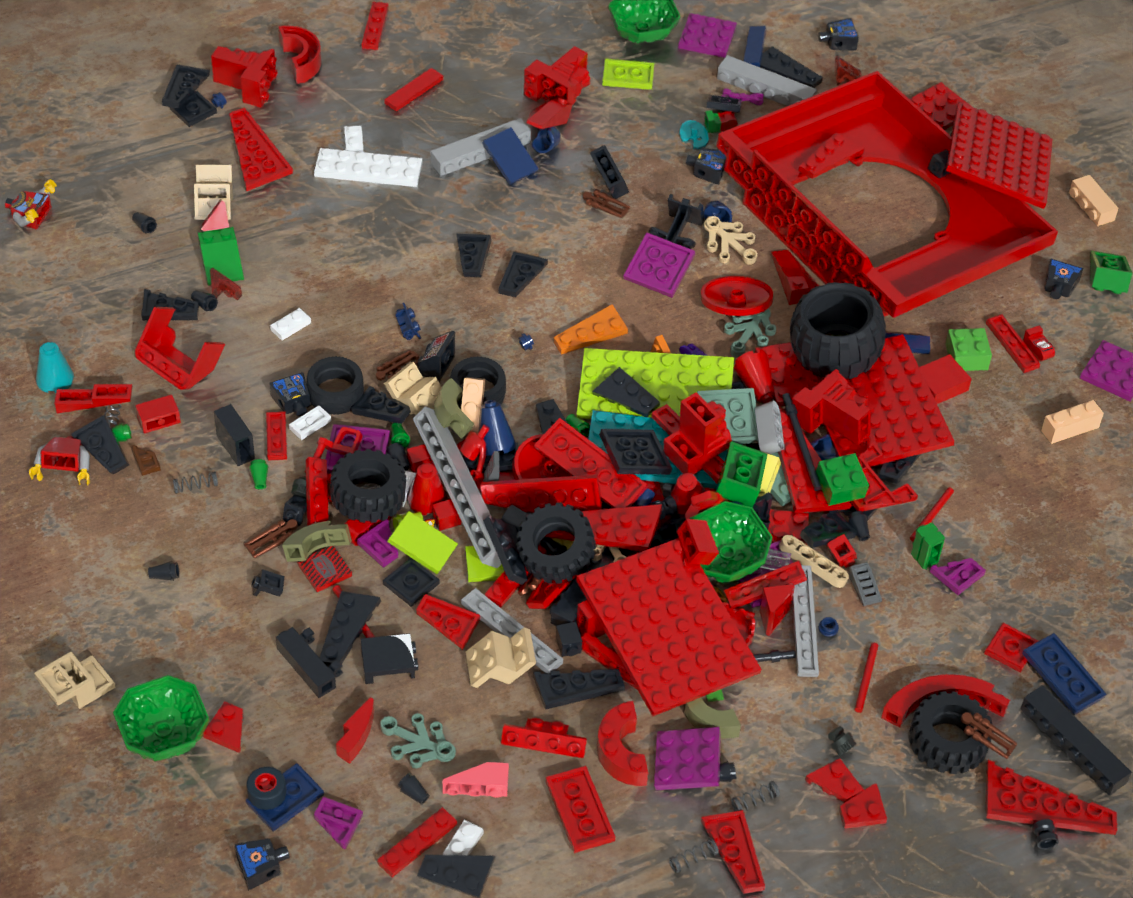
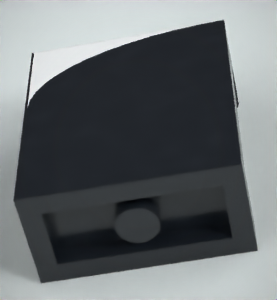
M410 633L361 638L365 684H374L373 676L410 673L411 679L415 678V671H418L419 668L418 659L413 658V654L416 653L415 641H411Z

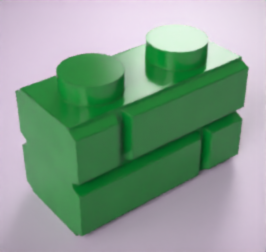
M934 523L921 525L915 531L916 536L912 543L911 555L918 561L922 569H927L938 564L945 537L938 531Z

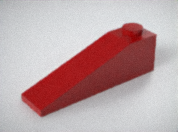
M562 97L550 100L533 109L526 123L540 129L567 124L573 104L568 103V100Z
M789 250L771 252L789 305L798 304L803 295L808 294L810 289L819 286Z

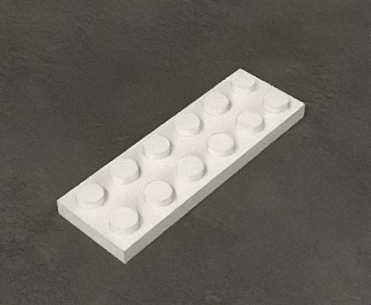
M320 148L314 177L418 187L422 158Z

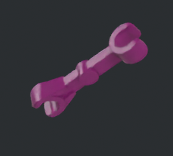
M727 88L723 89L724 95L722 96L738 98L756 105L763 104L764 95L762 93L747 95L745 93H732Z

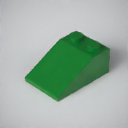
M234 228L198 232L199 248L208 286L244 280Z
M1091 250V286L1098 291H1104L1105 289L1111 290V292L1116 294L1128 293L1133 273L1126 256Z
M731 441L716 492L720 493L725 499L753 507L760 493L768 454Z

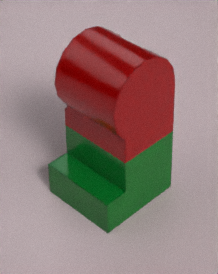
M712 110L705 111L704 125L708 134L724 132L738 125L735 113L732 111H725L723 113H713Z

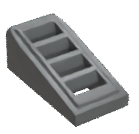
M498 451L493 452L484 472L483 482L499 481Z
M862 563L851 566L848 573L849 578L862 605L867 606L882 602L869 564ZM873 593V596L865 597V595Z

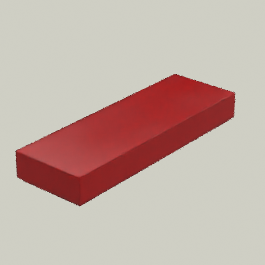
M285 411L266 412L268 461L287 460Z

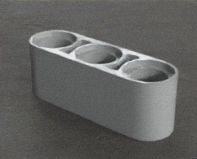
M771 401L756 407L755 415L761 452L773 454L784 450L781 415L778 404L775 401Z

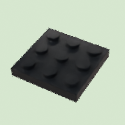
M601 429L599 436L617 474H671L672 467L654 430Z

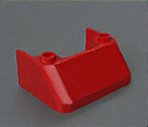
M154 307L135 349V356L140 362L178 389H191L214 370L225 343L205 342L195 362L173 346L176 334L168 325L175 309L173 307Z

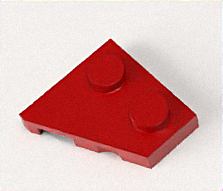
M224 701L203 732L204 738L240 753L243 709Z
M840 758L806 775L805 779L809 784L813 782L821 786L822 791L829 795H834L844 803L864 791Z
M877 783L842 804L839 809L844 829L885 824L887 821Z

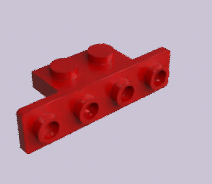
M528 718L525 727L504 724L501 744L584 758L587 738L567 735L569 725H565L562 722H548L540 718Z

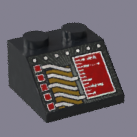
M455 331L439 335L434 338L431 344L427 345L424 356H420L417 364L422 376L436 377L439 382L441 381L455 358Z

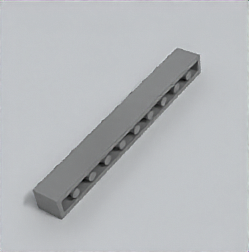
M425 406L413 418L414 423L481 562L498 568L502 563L483 522L487 516H492L448 427L444 428L438 421L435 411Z

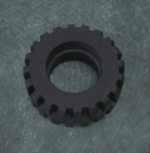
M366 449L365 451L356 450L353 454L348 453L344 458H340L333 466L330 497L334 507L342 515H347L349 519L354 521L357 519L362 523H365V521L375 523L377 520L383 521L388 519V516L392 517L403 506L406 492L405 470L400 465V462L393 459L388 453L385 455L382 451L376 450L375 452L371 451V449ZM368 482L377 484L381 487L376 489H363L357 487L356 484Z
M551 503L545 504V507L542 509L540 507L535 508L533 514L529 513L525 517L526 522H521L519 526L520 531L517 532L516 536L518 541L516 543L517 549L526 570L529 573H533V576L538 580L543 577L544 582L551 583L552 580H555L556 584L562 583V580L565 579L569 582L573 580V576L583 574L582 569L589 568L591 565L589 559H594V549L596 548L594 533L588 518L584 517L583 512L579 509L575 510L574 506L569 504L564 507L563 503H556L555 506H551ZM566 531L575 537L572 546L560 555L549 556L538 550L540 541L551 532Z
M945 691L939 692V695L932 694L928 696V699H923L914 712L910 726L909 742L912 744L913 752L915 754L918 753L917 758L922 763L925 761L929 768L933 769L934 767L941 773L947 771L950 774H957V771L966 773L969 771V768L971 770L975 769L979 763L983 762L989 749L983 743L974 740L971 735H967L969 739L964 741H949L938 735L933 728L939 724H952L963 731L968 725L974 728L971 724H964L961 721V716L966 712L972 716L975 713H979L983 719L986 718L992 724L991 717L987 716V710L984 707H980V703L977 700L969 699L970 696L966 694L962 696L958 695V692L951 691V694H947ZM978 729L976 730V731H978L980 734H982V735H981L982 737L984 736V733H982V732L979 731Z

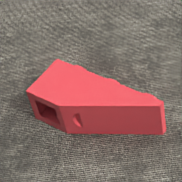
M486 762L443 779V793L449 795H485L495 798L507 797L509 763Z

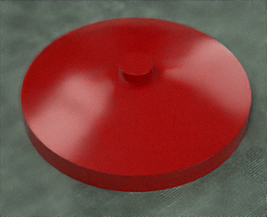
M725 276L713 279L703 285L701 289V302L708 309L720 314L748 316L761 313L772 305L773 290L768 284L755 278Z
M544 434L526 439L519 446L513 458L512 468L516 480L567 477L570 475L535 449L534 444Z

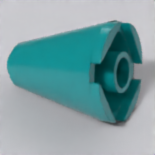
M44 343L39 349L36 372L37 386L40 390L47 393L48 391L56 393L57 389H69L73 384V370L56 343Z

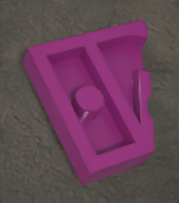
M387 519L357 539V544L383 568L398 558L397 548L387 542L392 535Z
M972 558L963 559L960 562H948L947 566L942 567L933 565L930 569V573L957 595L979 580L986 572Z
M325 797L322 798L314 813V819L345 850L363 817V811Z

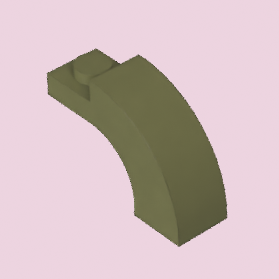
M451 378L445 382L435 399L434 411L438 421L444 428L450 426L461 439H464L473 428L474 423L458 407L457 403L463 394V389Z
M324 521L296 531L285 540L282 546L287 562L306 561L312 552L320 548L350 545L352 539L347 524L331 525V521Z
M701 697L686 703L685 716L696 729L719 727L721 738L739 737L741 725L733 709H713Z

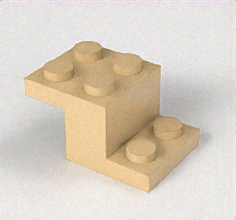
M197 164L196 183L194 184L195 220H205L220 199L225 202L228 220H231V201L233 200L232 165Z
M409 362L384 383L392 398L409 406L410 414L415 415L425 406L434 410L435 399L442 389L436 377L423 378L414 362Z
M524 627L511 638L491 631L466 651L471 686L478 688L489 678L511 684L536 664L530 629Z
M69 652L34 673L35 678L57 706L71 698L80 709L116 688L114 681L93 655L79 662L74 654Z

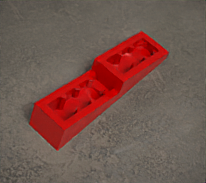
M94 384L93 389H57L54 403L56 412L58 414L131 402L133 386L132 384Z

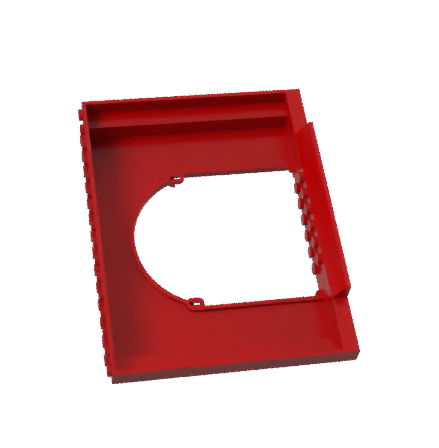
M878 71L736 126L718 135L716 147L727 157L724 170L745 190L743 204L824 284L846 282L866 289L872 297L876 298L884 317L890 315L892 318H895L1052 246L1058 234V231L1024 201L953 173L939 179L927 168L933 155L944 150L949 152L951 136ZM838 133L865 148L863 154H857L853 156V159L849 160L857 167L861 166L863 162L890 164L906 169L931 184L941 195L948 209L949 222L945 231L935 233V242L874 268L868 256L794 186L810 178L798 171L799 166L829 138ZM845 160V161L841 162L840 165H843V164H845V163H848V161Z

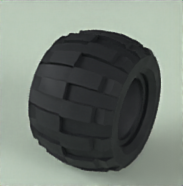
M832 282L810 289V292L803 295L799 300L791 318L790 340L794 353H796L798 361L806 370L812 371L813 375L820 378H825L827 374L832 373L835 369L839 370V373L845 379L858 377L862 372L866 373L872 368L878 357H880L885 344L886 323L879 303L875 297L870 295L869 291L854 286L851 283ZM832 332H844V333H848V334H850V335H846V336H829V335H826V334H829V333H832Z

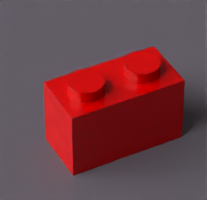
M173 395L135 405L137 418L144 434L181 423L179 409Z
M686 519L677 530L689 564L709 565L719 554L706 520Z

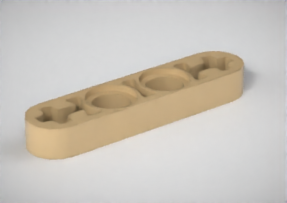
M785 535L782 538L779 548L783 553L795 561H799L801 565L811 566L813 573L838 588L845 586L849 579V574L843 568L792 535ZM801 553L808 555L810 558L804 557ZM818 564L825 566L826 569L820 568Z

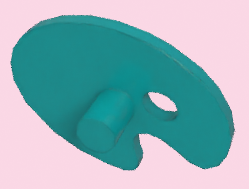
M689 120L685 121L680 127V138L683 142L693 140L694 149H701L707 145L709 134L701 123Z

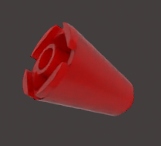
M758 349L759 353H753V351L746 352L735 360L736 364L733 370L747 388H754V394L758 402L768 403L775 395L768 355L763 349Z
M429 463L422 464L417 468L408 494V503L411 510L415 513L421 512L422 515H427V513H432L433 504L447 500L446 492L437 469Z
M684 473L680 475L670 496L674 498L677 504V514H686L691 505L690 498L706 492L705 488L693 474Z

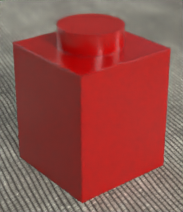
M451 499L432 505V517L435 518L439 531L461 525L460 516Z

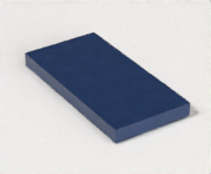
M1055 633L1023 650L1022 654L1073 715L1097 703L1107 695Z

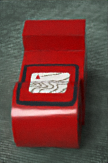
M1040 325L1025 331L1023 342L1039 362L1055 356V349L1043 335V329Z

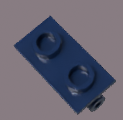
M403 303L404 308L398 309L395 314L401 326L400 329L403 337L411 340L413 336L417 335L421 339L419 334L421 328L418 322L414 321L416 315L411 307L408 308Z

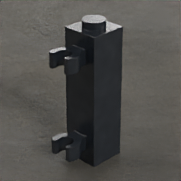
M293 627L287 631H282L276 636L277 650L316 696L320 698L336 688L335 677L343 674L341 670L343 665L336 660L327 667L308 644L315 641V638L312 636L314 635L310 627L306 628L300 635Z

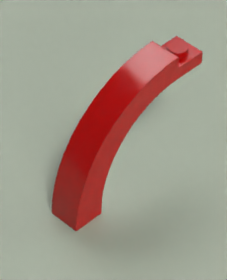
M935 675L914 681L896 692L884 706L881 718L901 727L905 719L916 710L923 699H928V696L932 694L939 695V692L945 691L947 694H951V691L958 692V695L962 696L966 694L970 696L969 699L977 700L980 703L979 706L1001 717H1004L1007 712L1010 700L1001 694L993 692L995 685L987 681L965 675Z

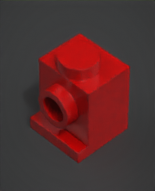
M844 534L827 543L828 551L839 567L844 566L848 568L855 563V559H857L856 552Z

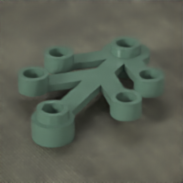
M769 308L754 315L732 316V321L735 323L753 319L751 322L737 325L731 322L725 324L724 332L728 335L745 330L741 338L732 343L730 350L732 356L738 358L745 353V344L753 333L759 347L768 346V337L763 336L759 323L761 322L764 325L767 336H774L776 334V326L769 321L771 315Z
M416 713L411 718L412 726L417 729L418 735L397 726V720L394 717L387 716L381 720L382 733L387 736L395 734L412 742L403 746L395 745L392 747L391 756L395 760L402 759L404 754L428 749L431 752L421 755L413 754L410 757L411 767L420 768L424 762L435 759L441 762H449L456 755L455 747L445 740L443 726L440 722H433L430 725V733L437 740V743L430 741L422 714ZM395 751H400L401 753H400V754H395L394 752H395ZM418 759L419 762L415 763L413 760Z

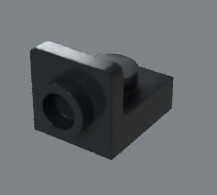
M293 495L284 505L283 520L288 522L294 519L297 521L298 526H300L303 522V514L307 511V498Z
M262 569L258 576H254L252 580L253 595L257 596L260 591L280 597L283 593L285 576Z

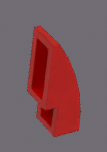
M370 697L343 725L344 736L336 743L337 756L349 764L359 754L370 733L374 717L373 698Z

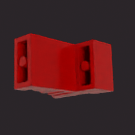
M218 46L211 55L213 81L241 89L243 103L261 108L268 101L270 95L268 89L278 74L276 70L277 58L275 57V49L258 53L251 52L250 50L246 52L239 48L231 51L226 47Z
M574 46L551 66L536 59L524 69V95L536 102L540 99L548 102L562 97L567 99L568 103L574 104L581 90L590 85L589 71L587 70L588 53Z
M835 369L832 373L827 374L824 380L815 385L812 390L804 387L793 396L792 401L798 411L797 417L800 426L811 434L824 423L857 445L870 435L871 409L868 408V398L858 395L855 389L848 385V381L839 373V370Z
M697 392L681 401L679 430L664 439V452L666 456L683 474L690 473L694 475L702 470L704 463L727 450L732 441L725 421L726 409L714 401L707 403Z

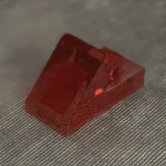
M839 56L835 57L837 85L846 78L848 81H853L862 77L861 70Z
M214 268L210 269L212 294L218 298L224 292L229 298L233 297L238 301L242 297L241 287Z

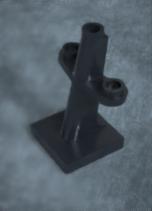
M670 194L668 197L669 216L675 219L668 233L656 227H650L648 232L649 234L692 249L695 247L696 242L690 238L680 237L687 222L699 226L703 225V204L700 203L697 208L690 205V200L683 198L682 202L674 200L673 194Z

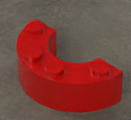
M278 26L279 42L283 52L299 54L291 58L292 73L296 83H305L315 76L321 67L319 39L311 31L302 27Z
M628 701L612 708L602 719L598 731L597 754L602 767L616 780L633 786H647L648 768L645 754L633 753L627 750L621 742L622 738L627 734L636 731L637 716L634 702Z

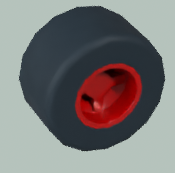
M268 766L254 770L247 779L248 799L258 809H274L285 800L287 793L285 777L278 769Z

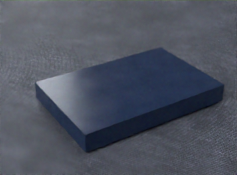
M512 127L483 140V146L509 185L539 170Z
M298 763L282 773L285 777L287 793L285 800L279 806L268 810L258 809L252 805L248 798L246 799V804L272 832L324 795V790Z

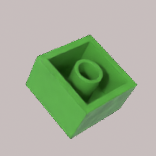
M985 328L948 330L945 343L948 355L950 354L965 371L989 369L992 353Z

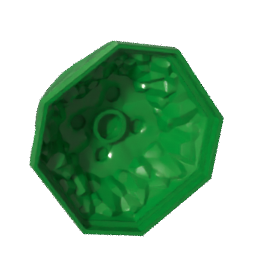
M612 0L608 5L615 29L620 36L633 43L664 40L680 20V13L673 0Z
M724 501L690 517V519L707 521L719 554L709 565H701L707 577H714L722 583L731 582L743 578L747 574H752L765 564L772 542V535L752 507Z
M170 675L128 688L113 711L126 749L140 755L143 759H152L153 761L169 759L190 751L191 748L195 747L197 741L202 738L209 722V716L196 685Z

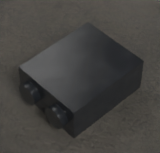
M232 404L215 410L214 418L217 437L236 465L241 466L254 460L253 434Z

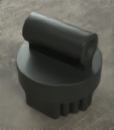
M306 475L294 480L291 493L307 498Z
M841 726L836 727L828 734V738L834 742L830 746L839 756L857 745L852 738V734L850 732L845 734Z

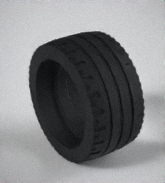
M340 356L327 357L318 360L308 371L307 387L310 402L313 407L320 406L328 414L339 415L352 411L351 408L364 393L362 371L350 359ZM330 379H343L352 384L348 389L340 392H328L318 387L321 383Z
M477 356L461 360L454 366L450 379L452 378L462 389L461 385L466 377L485 379L491 382L494 387L484 392L483 404L487 400H496L500 405L503 403L506 394V376L500 364L492 359ZM463 394L457 403L460 410L462 407Z

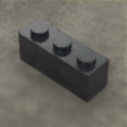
M603 145L590 152L612 197L618 199L629 193L630 191L606 146Z

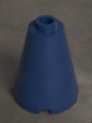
M496 400L485 401L481 406L479 430L483 425L490 428L483 438L486 442V455H493L494 451L503 450L504 453H508L516 448V441L500 403L496 402Z

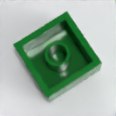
M855 453L819 461L816 472L828 506L865 498L869 484Z

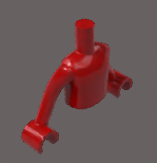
M483 425L478 433L469 432L464 440L456 444L461 453L470 460L474 461L479 455L477 469L470 471L476 483H481L484 480L482 469L486 457V442L483 438L490 430L486 425Z

